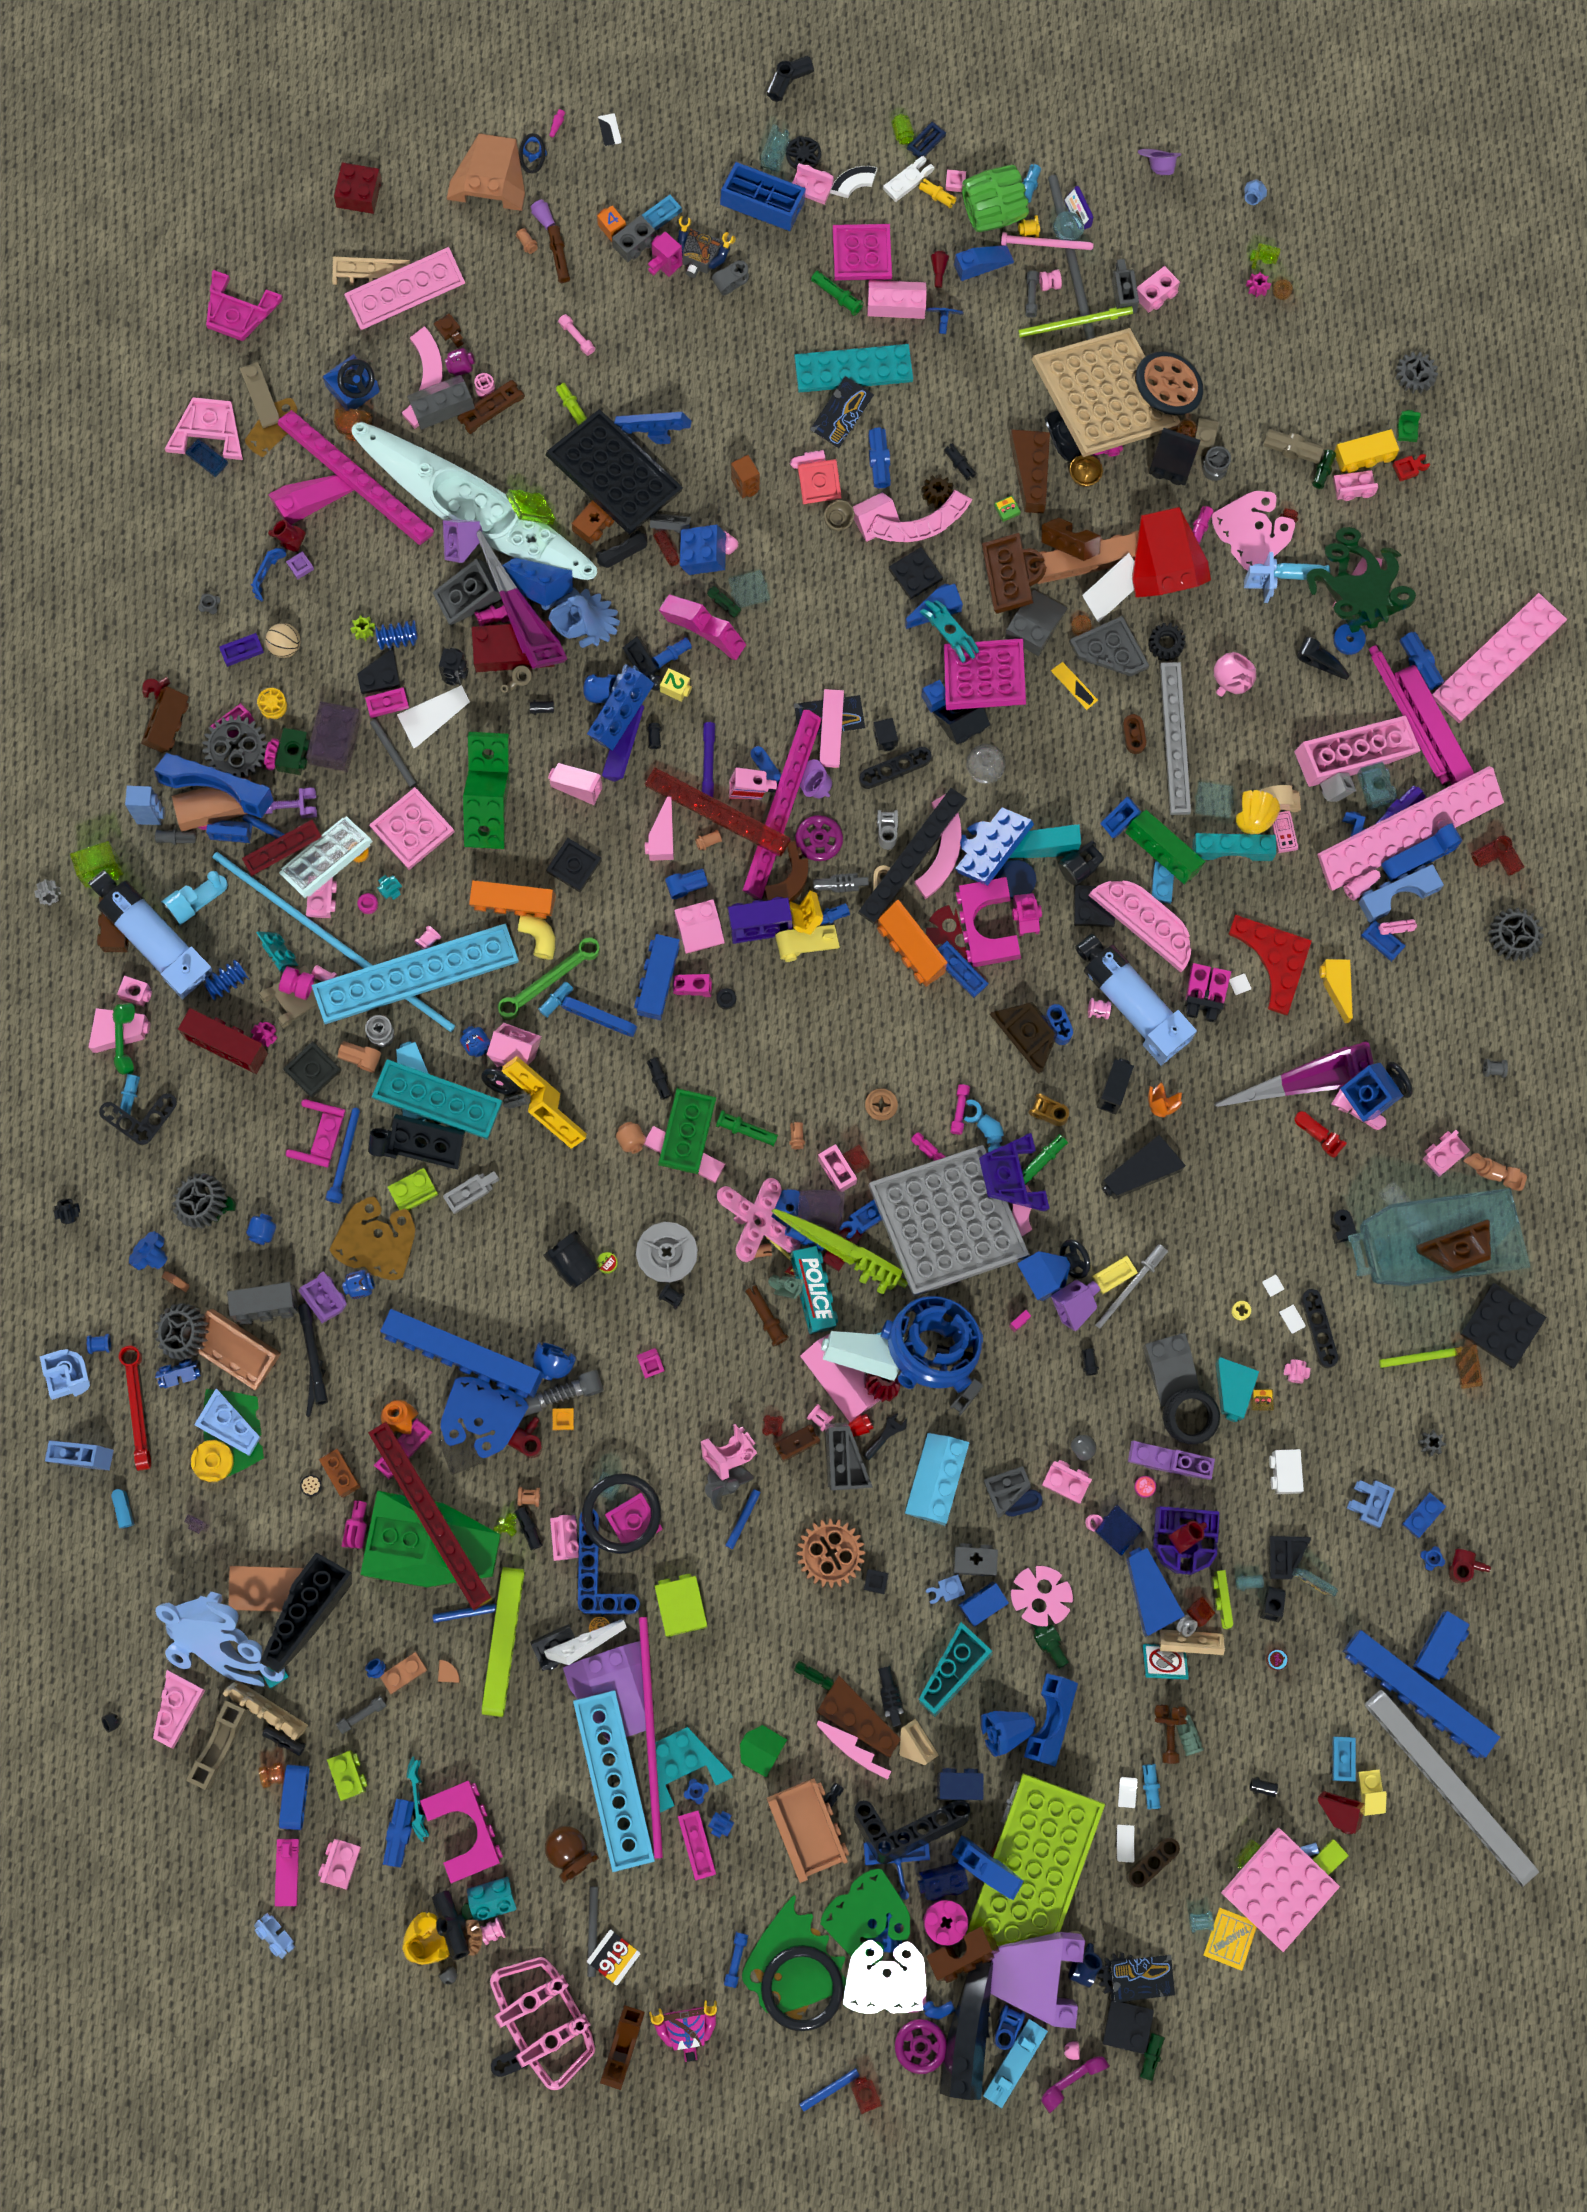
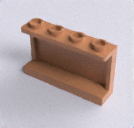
M814 1778L766 1798L800 1883L808 1880L807 1876L840 1862L847 1863L846 1856L849 1855L845 1843L840 1844L838 1836L841 1835L837 1822L833 1824L830 1816L833 1815L830 1804L829 1802L825 1804L822 1798L823 1795H826L821 1782L817 1784Z

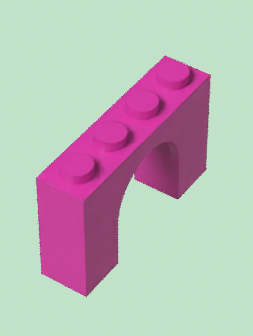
M1007 877L993 879L988 886L980 882L960 885V892H957L956 896L958 904H962L963 911L959 913L961 924H966V931H963L965 943L969 942L970 950H966L968 962H972L973 967L1021 959L1017 935L989 939L979 934L974 926L975 917L982 908L992 904L1011 901Z
M466 1781L420 1801L427 1821H432L451 1812L460 1811L468 1814L477 1826V1840L472 1849L443 1863L451 1883L501 1863L500 1858L503 1857L500 1846H495L492 1838L495 1837L492 1825H487L484 1818L488 1816L484 1804L479 1805L477 1796L480 1793L476 1783L472 1784L471 1781Z

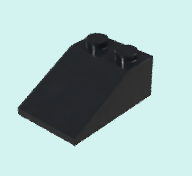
M1163 428L1149 474H1152L1157 479L1164 478L1170 480L1175 485H1186L1201 440Z

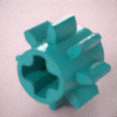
M384 875L378 880L380 885L377 889L385 899L391 897L394 900L401 895L399 889L402 885L393 875L390 878Z

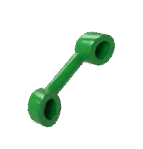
M132 1003L118 1004L112 1013L113 1022L115 1023L116 1056L114 1057V1066L122 1075L132 1074L134 1071L131 1058L124 1054L123 1024L131 1023L135 1015V1008Z

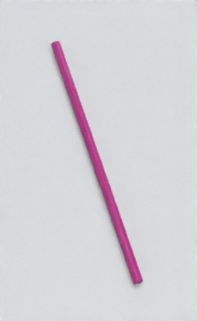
M640 1617L639 1630L654 1859L663 1858L648 1621L647 1617Z

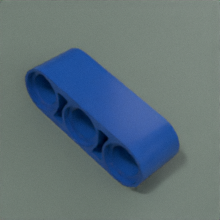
M288 1764L286 1766L279 1818L280 1829L302 1830L309 1766Z

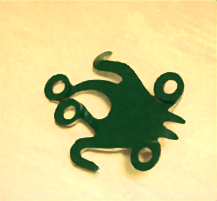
M1344 527L1336 533L1337 543L1325 547L1326 557L1332 562H1339L1338 576L1333 577L1322 568L1313 569L1307 574V584L1312 595H1315L1317 592L1315 581H1320L1326 585L1336 601L1333 607L1336 615L1346 620L1350 631L1354 633L1358 632L1363 625H1367L1368 628L1372 629L1377 628L1379 622L1384 621L1387 623L1390 615L1407 609L1414 603L1416 593L1407 586L1395 587L1390 592V588L1399 571V564L1395 557L1402 556L1398 551L1392 548L1381 549V554L1388 566L1386 570H1383L1371 552L1358 546L1359 539L1361 538L1360 531L1355 528ZM1344 536L1354 537V539L1347 540L1344 538ZM1336 552L1342 556H1334L1332 553ZM1349 552L1357 554L1366 560L1367 570L1364 574L1353 576L1347 573L1350 559ZM1401 594H1407L1409 595V598L1406 600H1401L1398 598V596Z

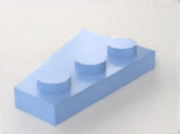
M215 1389L194 1424L249 1456L261 1438L218 1389Z

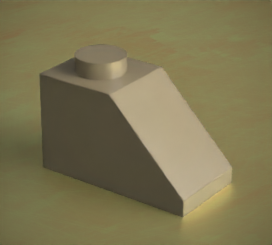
M1203 418L1198 419L1194 438L1201 441L1196 455L1206 457L1208 450L1214 447L1218 422Z

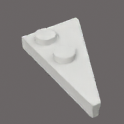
M621 1619L547 1649L544 1653L549 1660L570 1665L627 1627L624 1620Z

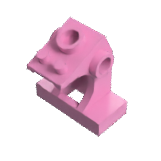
M736 1424L733 1425L734 1436L730 1438L729 1444L726 1446L717 1447L709 1439L701 1441L703 1459L721 1480L729 1478L730 1469L749 1462L757 1454L753 1448L755 1444L748 1432L743 1434L745 1429L743 1427L738 1428Z

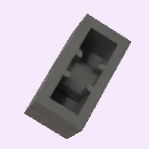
M960 1543L959 1547L954 1548L953 1574L995 1577L997 1575L998 1549H993L992 1545H980V1548H972V1544ZM974 1554H977V1558L981 1559L977 1565H974V1561H970Z

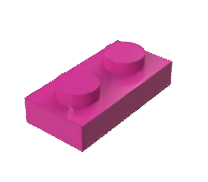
M404 687L365 697L370 718L409 708Z

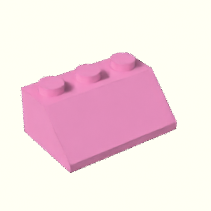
M869 280L867 316L925 319L926 283Z

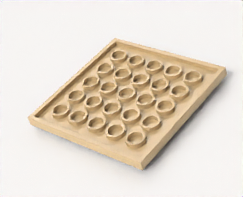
M1130 328L1040 353L1032 358L1033 364L1083 457L1161 434L1163 428L1175 430L1182 425L1177 415H1168L1157 411L1140 394L1136 384V371L1145 355ZM1148 379L1151 385H1156L1154 380ZM1159 394L1162 400H1168L1164 394Z

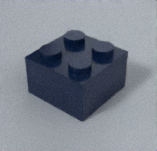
M957 1768L942 1769V1772L937 1773V1799L983 1800L984 1773H978V1769H964V1773H957Z

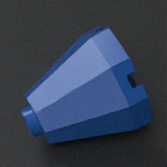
M993 1711L981 1715L982 1734L987 1732L989 1739L985 1740V1744L994 1757L1010 1752L1034 1734L1035 1720L1027 1712Z

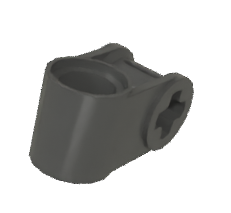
M738 260L728 267L717 271L712 276V281L723 296L748 282V265L744 261Z

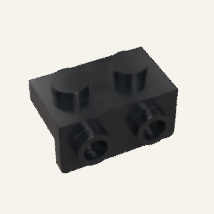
M569 1624L530 1642L542 1671L552 1670L560 1664V1662L547 1659L544 1651L575 1638Z

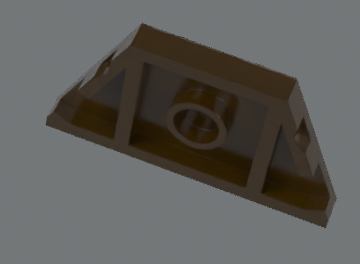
M1029 1002L991 1012L989 1015L1038 1074L1042 1073L1058 1033L1035 1004Z

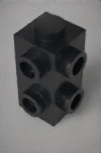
M444 648L439 663L442 680L448 685H462L463 679H467L469 672L464 654L456 648Z

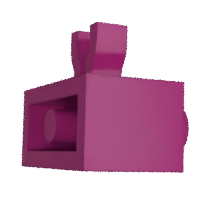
M664 232L661 236H656L652 241V260L648 263L650 267L648 271L654 276L661 270L670 277L682 266V246L667 232Z

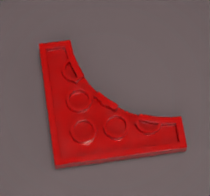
M1235 915L1228 935L1244 942L1260 956V960L1264 964L1270 978V1002L1268 1009L1288 1015L1312 940Z

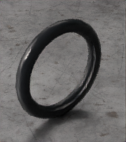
M614 1474L597 1482L588 1492L582 1508V1522L590 1540L599 1548L615 1554H628L647 1545L655 1536L661 1521V1504L655 1490L645 1480L631 1474ZM617 1484H627L638 1488L645 1494L651 1507V1518L646 1531L639 1538L628 1543H614L605 1539L598 1533L593 1522L592 1511L596 1499L604 1490Z
M804 1945L790 1947L773 1957L765 1969L761 1983L762 2000L772 2019L785 2028L801 2032L817 2029L830 2021L839 2009L844 1990L840 1970L833 1959L824 1951ZM796 1957H808L817 1960L826 1968L832 1980L833 1990L829 2005L818 2016L807 2020H797L786 2016L777 2007L772 1995V1982L776 1971L786 1961Z

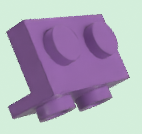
M324 1271L316 1279L303 1285L298 1290L321 1323L340 1314L347 1305L344 1295L338 1292L333 1280Z

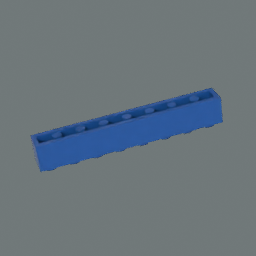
M390 1309L380 1330L385 1335L384 1339L396 1344L397 1341L404 1343L403 1347L413 1352L415 1349L423 1351L422 1355L427 1358L433 1359L435 1356L441 1359L440 1363L452 1367L453 1364L459 1366V1371L468 1375L471 1372L478 1374L477 1378L487 1383L490 1380L497 1382V1387L507 1391L509 1388L516 1390L515 1394L526 1399L527 1396L535 1397L544 1377V1374L535 1368L393 1309Z
M1362 1630L1355 1633L1342 1651L1346 1654L1345 1658L1354 1665L1357 1663L1364 1668L1362 1671L1371 1678L1375 1676L1381 1681L1380 1685L1383 1688L1396 1692L1398 1694L1397 1698L1406 1705L1409 1703L1416 1708L1414 1711L1423 1718H1426V1716L1430 1718L1435 1728L1441 1732L1443 1730L1450 1734L1449 1738L1458 1745L1461 1743L1468 1748L1467 1752L1477 1759L1478 1757L1486 1758L1499 1740V1735Z

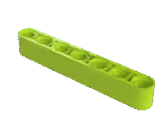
M502 1568L482 1715L504 1717L524 1569Z

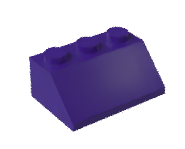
M775 897L769 901L755 900L750 904L736 903L728 907L733 944L774 938L779 932L792 930V916L788 898Z

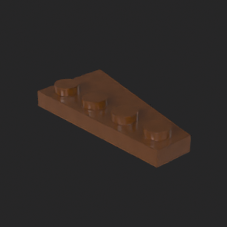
M838 1676L817 1713L891 1758L901 1739Z

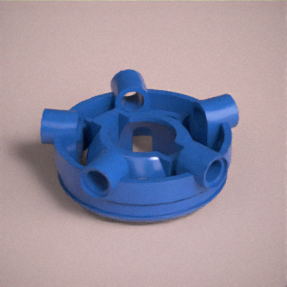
M938 1296L918 1298L905 1306L898 1313L894 1321L886 1320L880 1336L888 1339L891 1357L901 1371L898 1381L903 1387L912 1389L917 1383L930 1388H948L953 1386L957 1393H959L972 1383L969 1375L978 1363L982 1350L983 1335L973 1316L960 1304ZM911 1311H914L916 1317L913 1320V1324L909 1328L908 1338L905 1342H903L902 1337L906 1332V1328L910 1318L905 1315ZM945 1313L953 1317L951 1322H946L943 1319ZM925 1331H935L945 1338L952 1336L955 1345L950 1347L949 1354L937 1353L933 1360H929L924 1357L928 1347L921 1341L919 1335ZM973 1347V1359L971 1362L965 1359L952 1367L950 1371L947 1370V1366L961 1359L965 1349ZM929 1366L939 1368L940 1371L929 1368Z

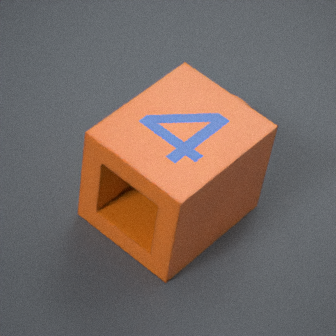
M613 205L608 209L601 210L597 215L598 226L610 241H612L614 235L626 227L625 220Z

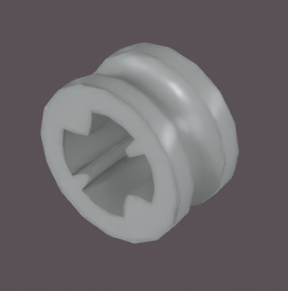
M1186 1615L1178 1622L1177 1631L1182 1632L1185 1637H1189L1196 1630L1198 1623L1192 1620L1189 1615Z

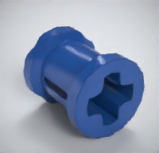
M105 1334V1336L101 1337L87 1336L88 1354L98 1351L110 1353V1334Z

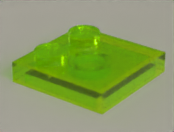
M508 490L506 497L520 520L554 524L556 518L543 495L522 490Z

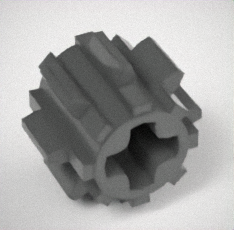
M1432 1430L1430 1434L1424 1432L1422 1434L1423 1440L1418 1441L1423 1447L1421 1452L1427 1451L1429 1457L1433 1456L1434 1453L1441 1454L1440 1447L1446 1445L1441 1440L1443 1435H1436L1435 1430ZM1434 1440V1446L1430 1447V1441Z

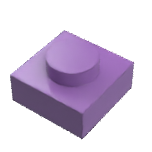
M303 551L286 561L297 580L314 570Z

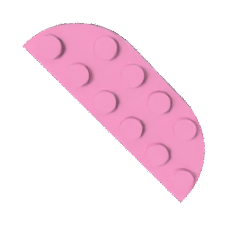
M1108 881L1092 890L1089 896L1178 971L1182 972L1185 969L1191 955L1190 935L1184 923L1141 886L1129 881Z

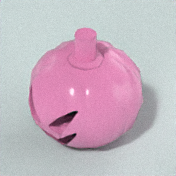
M1236 652L1223 655L1214 666V677L1220 685L1216 693L1222 697L1226 691L1234 694H1242L1248 691L1254 685L1257 676L1254 664Z

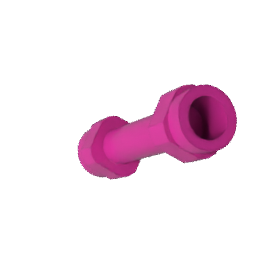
M958 1085L956 1095L958 1096L955 1119L952 1121L950 1131L952 1134L962 1135L964 1123L962 1121L965 1103L970 1092V1086Z

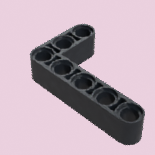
M865 1800L859 1801L854 1810V1821L873 1856L881 1864L890 1863L966 1825L970 1816V1805L964 1800H956L904 1827L888 1833L870 1802ZM961 1810L965 1815L959 1816L955 1812ZM866 1811L869 1815L861 1816L859 1812ZM944 1820L946 1824L939 1825L936 1821ZM875 1829L879 1831V1833L877 1835H872L869 1833V1831ZM919 1829H924L928 1833L923 1835L918 1833L917 1831ZM901 1838H905L909 1842L906 1844H902L898 1840ZM887 1848L889 1852L881 1853L879 1849Z

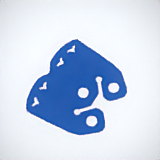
M459 1377L454 1381L441 1419L440 1426L444 1440L449 1446L465 1441L466 1433L461 1423L458 1422L459 1418L463 1419V1423L468 1431L477 1435L494 1430V1435L479 1438L474 1443V1448L481 1458H487L504 1449L529 1406L521 1396H518L511 1390H493L489 1383L478 1378ZM461 1383H469V1385L464 1387ZM477 1385H479L480 1388L483 1387L484 1390L478 1391ZM500 1395H503L504 1397L508 1396L509 1398L503 1400V1398ZM515 1401H517L518 1404H520V1405H522V1406L516 1407ZM476 1418L483 1420V1424L479 1427L474 1424ZM457 1430L459 1432L458 1437L451 1438L450 1431ZM489 1442L491 1444L490 1450H483L482 1444Z

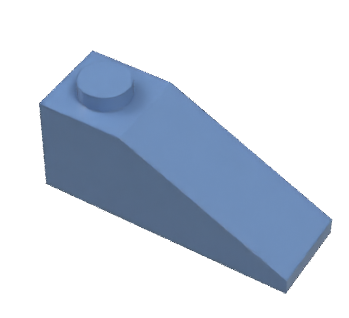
M49 1441L45 1462L110 1471L114 1450L98 1445Z

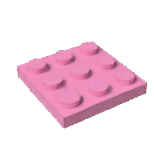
M415 787L369 825L408 870L454 833V829Z

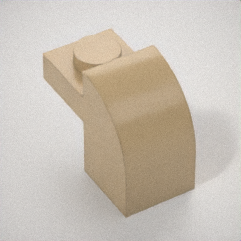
M1276 785L1259 790L1260 792L1264 791V793L1267 792L1273 795V798L1279 801L1280 810L1291 812L1301 810L1299 791L1292 790L1290 785Z

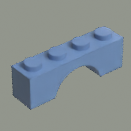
M1433 864L1428 867L1422 865L1415 869V873L1411 875L1405 873L1399 876L1396 882L1391 883L1388 881L1379 886L1380 889L1374 892L1371 889L1363 893L1358 903L1368 922L1372 923L1374 920L1387 916L1391 911V898L1399 892H1412L1423 899L1440 891L1444 884Z

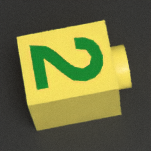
M669 668L660 684V692L681 702L684 696H689L692 689L689 677Z

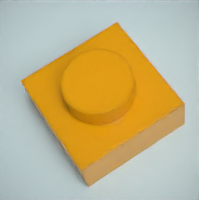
M574 1408L553 1409V1431L574 1430Z

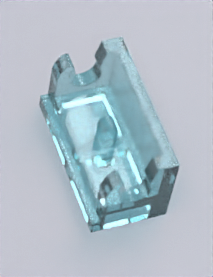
M773 124L761 154V167L779 173L791 139H789L787 129H785L784 133H780L778 131L779 127Z

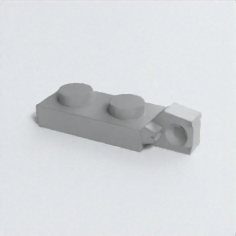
M495 1171L487 1176L483 1173L477 1174L443 1195L453 1214H456L488 1194L493 1189L491 1185L500 1179Z

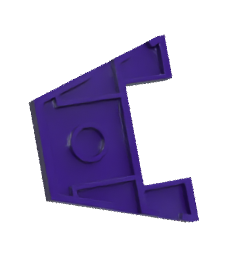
M1032 1133L982 1155L979 1160L988 1197L1040 1211H1047L1050 1208L1046 1191H1026L1018 1154H1028L1036 1151Z

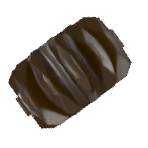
M941 474L938 475V478L932 475L930 480L926 479L924 481L925 486L922 487L921 492L924 493L922 498L927 500L928 506L934 503V508L936 509L938 504L942 506L949 499L954 491L952 490L954 485L953 483H948V477L942 479Z

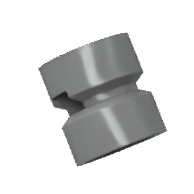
M375 1015L365 1025L367 1036L374 1046L386 1047L393 1042L395 1032L390 1020L385 1016Z

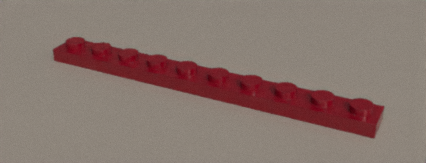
M384 1422L368 1432L472 1609L475 1611L491 1601L492 1597L388 1423Z

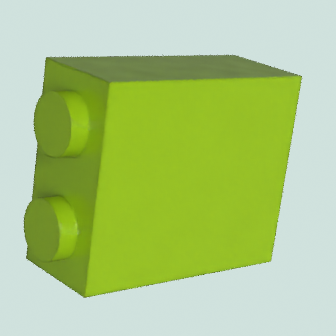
M690 1573L679 1576L677 1581L671 1582L670 1578L658 1581L659 1585L655 1586L666 1637L707 1628L696 1576L692 1577Z

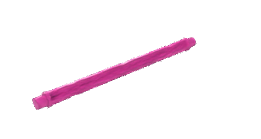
M1377 645L1369 648L1372 655L1371 658L1403 716L1406 715L1415 739L1431 769L1442 785L1448 783L1450 780L1447 776V771L1382 651H1379Z

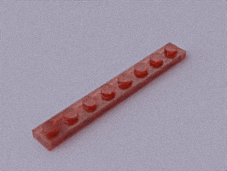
M657 768L653 769L644 783L649 789L665 797H671L672 801L779 857L782 856L791 841L788 836Z

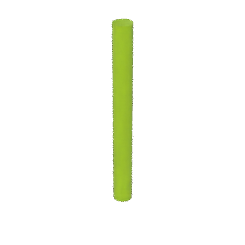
M1461 1347L1381 1359L1379 1364L1380 1368L1453 1357L1457 1356L1461 1351Z

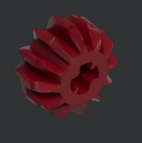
M868 1374L864 1388L868 1390V1395L874 1396V1400L878 1398L881 1402L885 1400L890 1402L898 1395L901 1385L898 1381V1374L894 1381Z

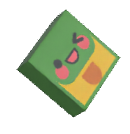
M1013 496L994 504L1002 522L1021 513Z

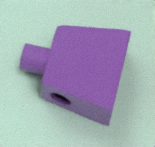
M1075 1280L1051 1296L1061 1322L1074 1331L1078 1330L1097 1309L1093 1296L1100 1291V1287L1096 1282L1092 1281L1086 1286L1080 1281Z

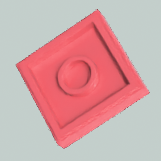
M836 459L797 465L803 504L842 499Z

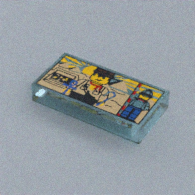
M1294 1569L1292 1574L1294 1577L1325 1595L1336 1596L1338 1592L1336 1587L1306 1569Z

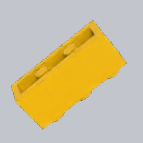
M1390 429L1337 444L1334 452L1336 453L1335 458L1341 473L1346 471L1352 473L1364 466L1370 468L1382 461L1384 463L1393 461L1399 452V447L1393 431Z

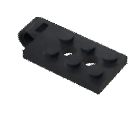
M395 1114L392 1131L382 1128H375L370 1131L368 1152L373 1156H386L394 1159L401 1155L458 1170L461 1162L465 1131ZM417 1138H424L427 1143L421 1144L418 1142ZM437 1143H444L446 1149L439 1148Z

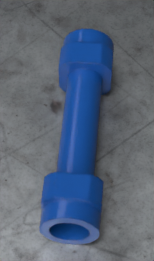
M738 1932L735 1934V1948L729 1974H726L725 1986L737 1988L739 1979L737 1976L743 1948L747 1945L749 1935Z

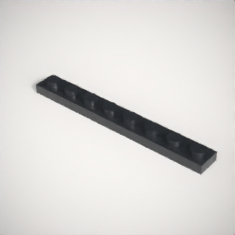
M953 788L949 789L866 900L858 914L874 925L966 803V797Z

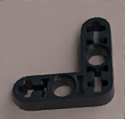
M163 1094L141 1123L112 1102L102 1104L99 1109V1115L135 1143L145 1145L152 1140L177 1105V1100L172 1094ZM163 1098H171V1104L173 1106H168L163 1111L167 1112L166 1116H164L162 1112L155 1110L156 1106H158L159 1109H161V1107L164 1104L162 1101ZM112 1106V1112L118 1115V1112L122 1113L117 1119L116 1124L112 1122L113 1116H104V1107L109 1108ZM156 1113L160 1116L161 1122L158 1125H152L149 1122L151 1114ZM122 1118L131 1120L132 1125L129 1129L125 1130L120 1127L119 1123ZM135 1124L139 1125L137 1128L139 1132L144 1130L147 1132V1140L139 1141V1135L135 1132L133 1136L129 1134L134 1129Z

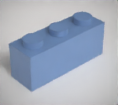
M127 786L125 806L136 824L161 825V819L165 818V807L162 806L161 800L158 799L152 787Z

